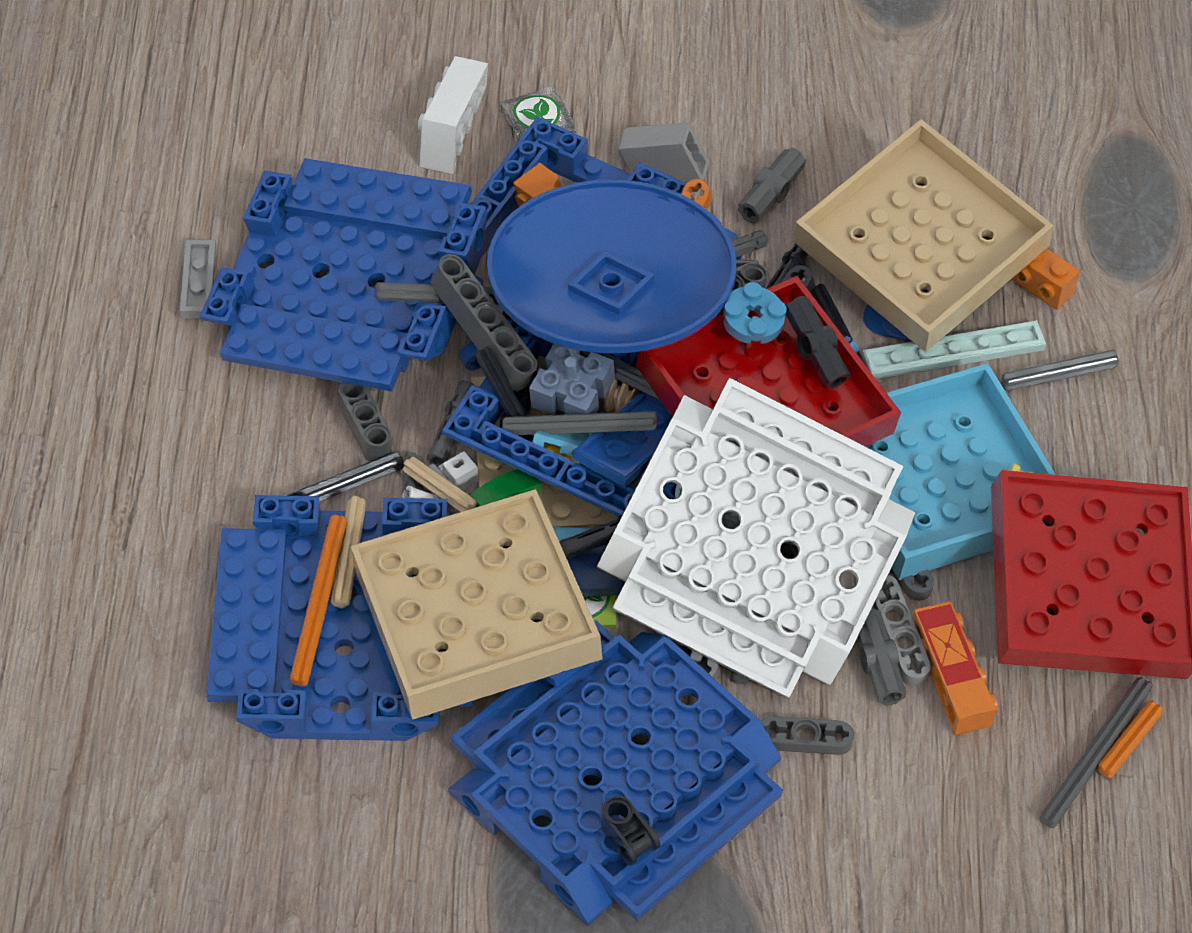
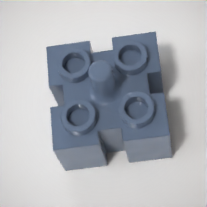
M553 344L546 357L547 371L540 368L529 388L531 407L551 415H555L557 410L565 412V415L597 413L599 410L598 397L605 399L615 380L614 360L590 352L588 357L580 355V350Z

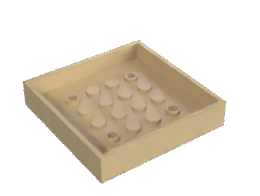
M920 119L796 221L794 242L923 351L927 352L1050 246L1054 225ZM855 235H861L863 237L857 238L855 237ZM983 237H990L991 239L986 240ZM920 290H928L929 292L923 293Z
M536 489L350 546L357 577L412 720L562 671L602 660L599 631ZM537 619L542 620V621H540V622H533L534 620H537ZM441 649H446L445 652H438Z

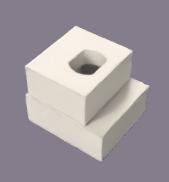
M465 451L438 466L447 479L462 491L479 482L478 467Z

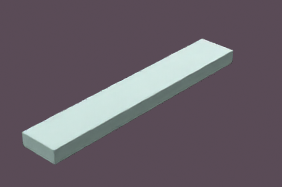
M1036 320L944 336L927 352L923 351L914 342L866 349L863 350L862 357L876 379L1044 351L1046 342Z

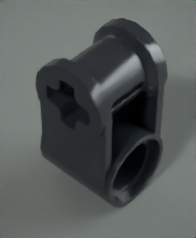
M614 796L604 803L601 828L616 847L621 858L628 865H634L637 862L636 858L649 850L656 851L660 848V841L656 832L645 822L627 798ZM613 814L622 815L625 819L621 821L613 820L610 816Z

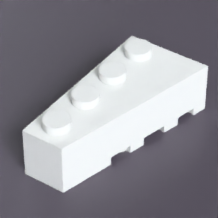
M455 56L450 67H445L442 82H437L434 97L428 99L426 113H421L418 120V130L421 131L420 167L450 174L454 173L456 155H461L464 147L465 133L469 134L473 116L477 113L487 86L488 63Z

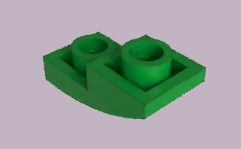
M516 469L488 481L472 492L470 496L477 502L475 507H479L535 489L540 494L542 483L535 477Z

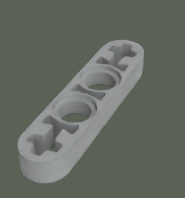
M888 574L882 585L885 590H889L888 601L885 602L886 597L881 589L873 604V608L881 611L889 640L893 639L896 643L898 638L906 637L913 642V646L910 648H901L896 644L899 655L898 668L903 682L910 686H920L928 680L931 668L930 661L900 586L895 577ZM891 610L898 611L903 618L900 621L893 622L886 618L885 613ZM914 657L913 664L917 670L921 669L920 674H916L914 670H909L910 658Z

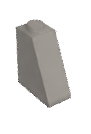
M689 122L625 128L622 140H620L618 145L619 154L623 157L629 169L634 170L640 162L685 182L693 179H702L704 181L710 163Z

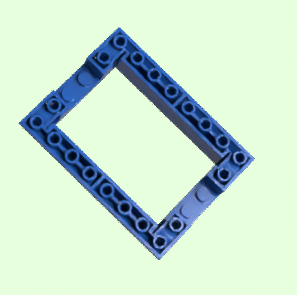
M536 117L470 204L485 206L487 209L484 255L502 222L520 207L515 200L517 195L513 183L538 163H541L553 173L576 183L592 180H628L657 185L679 194L682 193L687 183L640 162L631 174L588 155L587 138L540 117ZM474 275L483 287V279ZM496 305L503 314L502 307L500 305ZM507 319L510 325H512L514 321ZM544 352L540 354V356L546 358L548 355Z
M515 321L511 326L536 360L542 352L549 353L554 343L532 334ZM639 352L608 353L637 368L636 362ZM486 377L479 388L474 385L470 387L442 429L443 435L616 516L624 514L635 492L632 488L627 486L624 488L589 468L496 426L495 423L504 409ZM618 380V385L621 386L623 382ZM669 482L663 486V493L668 499H675V490L678 484Z

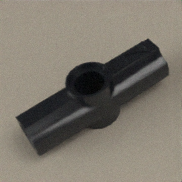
M805 296L797 297L786 304L785 315L797 335L796 347L798 353L803 359L811 360L825 388L831 390L847 382L851 374L837 351L838 339L833 328L822 324L809 298Z

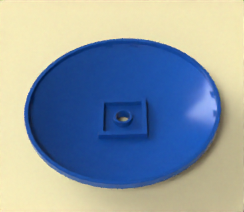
M592 180L549 190L530 199L513 211L502 222L491 241L487 258V272L492 293L498 304L517 324L532 334L551 343L581 351L631 353L651 350L677 342L695 333L715 318L725 306L734 288L736 255L730 236L722 224L707 209L690 198L670 189L643 182Z

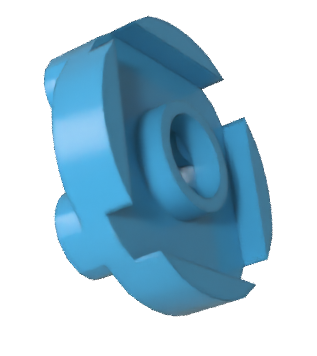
M749 282L744 287L737 288L731 292L730 298L722 310L723 324L728 333L741 342L751 344V340H762L761 344L768 343L780 334L787 308L773 292L762 288L758 283ZM749 311H755L759 313L761 318L756 316L750 318L748 313Z

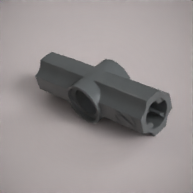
M792 147L791 149H784L769 168L763 167L759 171L752 189L738 204V211L742 214L743 219L751 223L754 221L759 222L775 202L781 203L785 199L792 181L806 164V159L803 158L800 151Z
M872 607L857 636L860 643V660L864 672L870 675L878 703L888 706L897 704L898 701L906 697V688L898 668L899 655L896 643L893 639L889 640L881 611L875 610Z

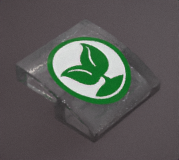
M553 86L499 102L500 111L511 125L512 136L517 142L536 117L576 133L569 112Z

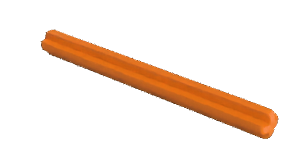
M335 514L329 520L290 674V682L295 686L305 687L309 681L346 533L347 518L345 516Z

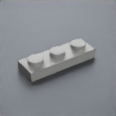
M185 239L180 301L181 318L200 319L199 316L214 285L216 240Z

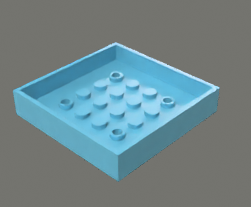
M988 363L888 392L889 397L901 411L895 432L866 447L903 466L889 499L915 512L907 537L892 565L897 578L901 580L910 575H917L919 572L927 569L930 571L993 551L991 486L1000 471L1009 470L1010 466L1016 463L1025 472L1056 474ZM1042 520L1046 526H1051L1048 521Z

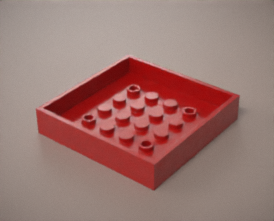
M798 276L772 286L767 290L773 292L785 305L797 297L805 296L809 298L822 324L833 328L838 339L837 351L851 374L849 380L837 388L831 390L825 388L811 360H805L800 356L796 347L797 335L786 315L780 334L768 343L761 344L762 340H751L750 344L734 338L725 329L721 310L715 318L695 333L666 346L639 351L636 367L672 417L684 395L714 409L729 378L865 447L894 434L901 415V411ZM749 311L748 313L750 318L754 316L761 318L759 313L755 311Z
M1001 470L991 486L998 664L1188 679L1192 675V540L1188 487ZM1042 520L1048 521L1051 526H1046ZM1136 529H1141L1144 535L1139 534ZM1046 609L1053 610L1055 615H1050ZM1141 617H1146L1150 624L1145 623Z

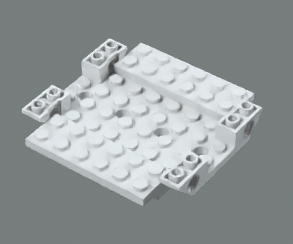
M731 378L728 379L714 409L684 395L597 565L599 569L625 581L612 609L662 635H666L669 639L787 699L790 697L802 672L830 686L855 643L907 537L915 512L889 499L903 466ZM669 482L678 484L681 488V496L677 499H668L663 493V486ZM733 512L737 514L740 524L736 529L724 527L722 524V515L724 513ZM782 543H794L798 548L797 557L794 559L783 557L780 552ZM848 571L855 575L857 583L853 589H845L840 585L839 576L842 572Z

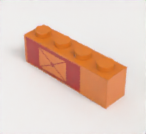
M951 601L915 609L912 619L930 661V676L954 735L991 727L995 713L998 712L997 700L993 693L989 694L986 687L985 671L982 666H978L974 658L975 648L972 640L966 639L963 631L964 622L960 612H955Z

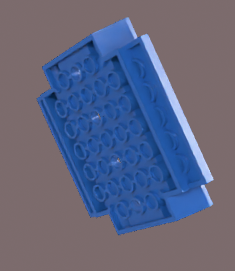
M304 158L293 186V178L290 174L264 170L243 217L249 234L233 269L221 267L199 316L204 321L226 325L232 324L219 353L222 360L392 392L399 373L406 372L411 358L428 361L444 353L456 323V318L445 303L379 301L375 298V288H372L371 285L376 280H385V283L431 285L432 275L440 259L448 254L460 257L473 275H475L484 251L487 209L485 206L468 204L472 194L470 185ZM274 261L273 265L265 269L260 268L264 262ZM322 270L329 271L328 275L322 278L315 277Z
M255 495L253 525L259 529L222 528L207 702H238L237 722L272 739L407 741L437 726L440 711L412 720L356 571L352 588L356 596L350 600V604L346 608L340 609L331 604L332 585L308 684L305 687L291 684L290 674L329 520L335 514L345 516L346 511H321L319 496ZM383 498V512L365 511L360 543L447 517V499ZM341 646H349L353 649L352 653L346 656L338 655L335 651ZM441 649L438 652H445L446 649ZM473 701L457 706L473 707ZM339 702L350 706L343 713H337L331 708Z
M597 620L594 622L605 648L602 651V660L584 665L558 687H554L544 679H539L509 689L450 737L451 744L477 769L473 768L448 788V792L493 835L502 830L541 868L540 881L587 926L612 905L613 901L610 896L638 921L776 802L783 793V789L765 774L781 761V756L760 719L666 635L641 632L628 642L620 634L614 637ZM683 695H692L697 699V702L693 705H685L679 699ZM637 734H643L650 741L645 745H637L631 738ZM593 774L598 776L601 782L595 786H589L582 779L587 775ZM614 796L627 798L645 822L654 829L660 841L659 849L656 851L651 849L636 858L637 862L632 866L628 865L621 858L616 847L601 828L604 803ZM613 814L610 816L613 820L621 821L625 819L622 815ZM544 815L549 817L552 822L546 827H538L533 823V820L537 816Z

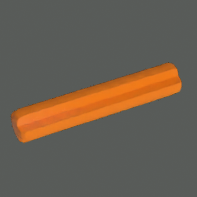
M1154 701L1146 703L1099 762L1097 771L1108 779L1116 774L1161 717L1163 712L1161 705L1156 704Z

